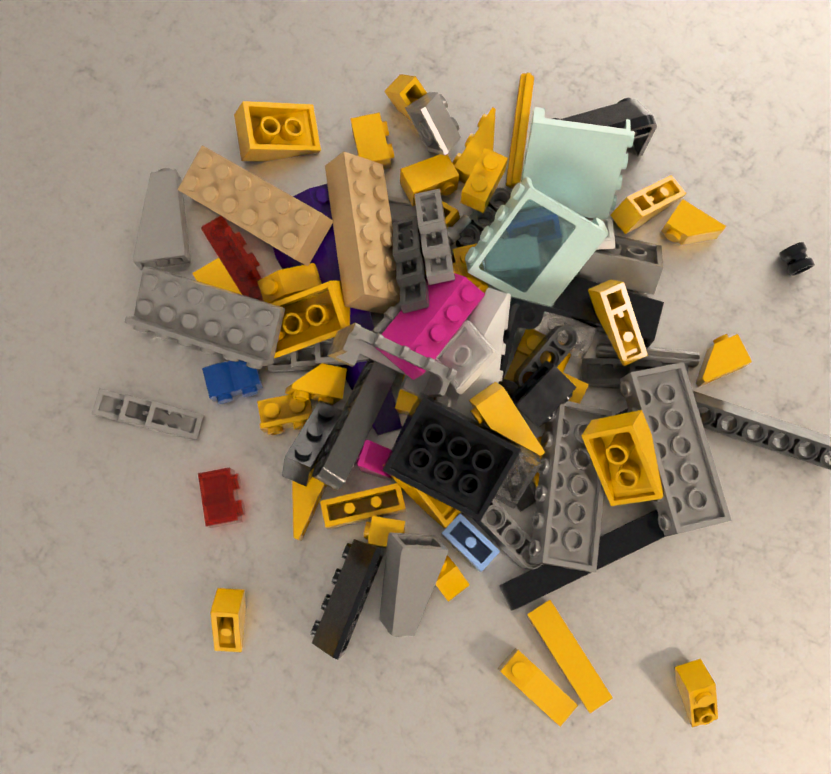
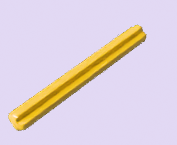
M529 72L522 73L519 81L505 183L510 189H513L517 183L521 182L534 85V76Z

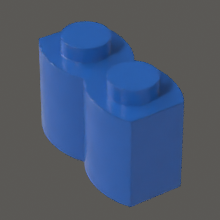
M242 360L237 362H221L202 368L209 398L213 402L217 401L218 404L231 402L233 400L232 397L243 394V397L256 395L258 390L263 388L259 369L246 366V362Z

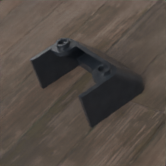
M624 98L616 104L563 119L553 118L556 120L623 129L626 119L630 120V131L635 133L633 144L638 156L643 155L657 128L654 116L638 100Z
M511 296L508 329L504 331L503 335L506 349L505 355H501L500 364L503 378L502 381H499V384L504 387L510 398L520 388L517 383L504 379L517 327L523 329L536 328L542 321L544 311L571 318L572 312Z

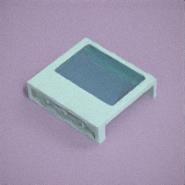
M526 176L521 183H517L514 186L508 202L499 207L495 220L490 227L486 226L477 245L468 250L465 261L469 274L495 288L511 294L513 297L552 306L609 233L602 220L595 217L591 222L533 188L531 179Z

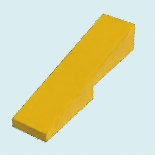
M551 600L528 613L527 618L558 663L559 668L589 714L613 699Z

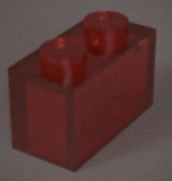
M230 467L198 473L206 527L215 528L241 523L242 515H245V506L243 499L239 500L238 489H241L239 473L235 474V470Z

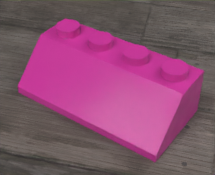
M454 273L455 280L432 285L428 284L429 307L408 313H403L401 309L381 335L399 345H405L410 350L427 358L436 359L485 294L466 277ZM376 348L413 380L426 372V370Z

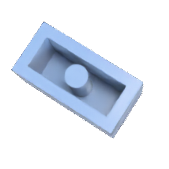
M461 513L441 533V536L479 572H482L500 552Z

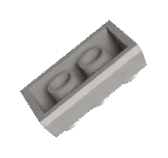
M615 235V249L596 250L581 268L578 277L600 283L611 279L624 282L626 289H631L638 294L648 293L654 295L663 270L662 246Z

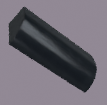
M575 276L553 305V307L572 312L571 318L551 313L550 319L607 336L595 313L588 289L600 283ZM627 292L644 345L648 348L655 340L664 302Z

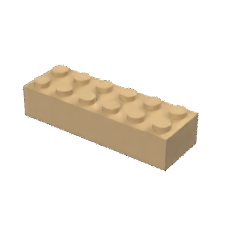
M203 145L177 189L306 266H309L333 223V220Z
M342 152L325 165L344 306L384 314L391 306L394 307L400 301V287L396 281V261L393 257V225L383 164Z

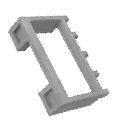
M353 323L337 332L327 355L353 367L359 354L396 370L405 375L400 389L417 397L421 392L432 398L444 396L450 380H453L457 374L456 369L444 366L433 358H427L410 350L405 345L402 346L384 338L379 333L376 334L369 331L358 323ZM376 348L426 370V372L413 380Z

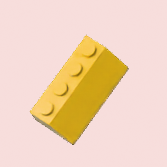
M328 281L270 303L285 308L274 359L334 338L339 330L350 325V307L344 306L341 281Z

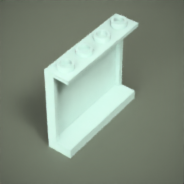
M534 107L521 182L526 176L529 177L533 188L582 217L608 219L610 210L614 211L617 195H614L615 190H620L621 169H626L628 154L626 150L627 147L632 148L635 133L630 131V120L626 119L624 129L544 118L545 108ZM530 199L525 202L522 208L533 209L541 205Z

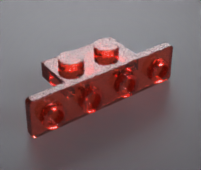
M222 216L201 227L203 233L241 294L264 302L257 282L262 279L256 268L260 264L252 252L247 254L243 248L247 243L241 233H234Z

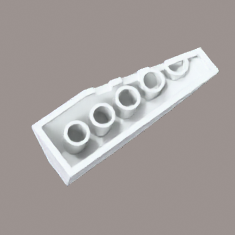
M487 288L484 293L485 296L478 303L469 321L499 356L462 395L457 393L449 383L445 395L436 399L473 420L475 418L470 412L473 407L469 400L492 383L497 382L499 384V381H502L503 378L500 364L501 355H505L506 349L503 335L504 331L508 329L511 294L492 288Z

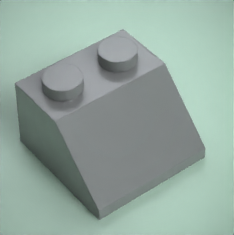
M437 92L427 93L405 107L428 152L446 155L461 137L458 133L459 125L457 121L450 117L446 109L448 104L445 98Z

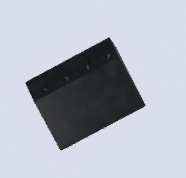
M421 392L404 422L382 471L481 521L518 457L521 448L516 442Z
M356 539L353 540L352 544L347 543L343 551L342 558L346 560L342 570L336 569L331 581L335 585L331 595L326 594L321 609L324 610L321 621L316 619L310 633L311 636H314L312 644L337 660L345 654L385 554L383 549Z

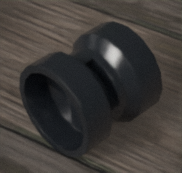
M804 242L794 244L779 253L782 261H785L788 265L787 271L790 276L798 275L815 266L812 258L806 254L807 248Z

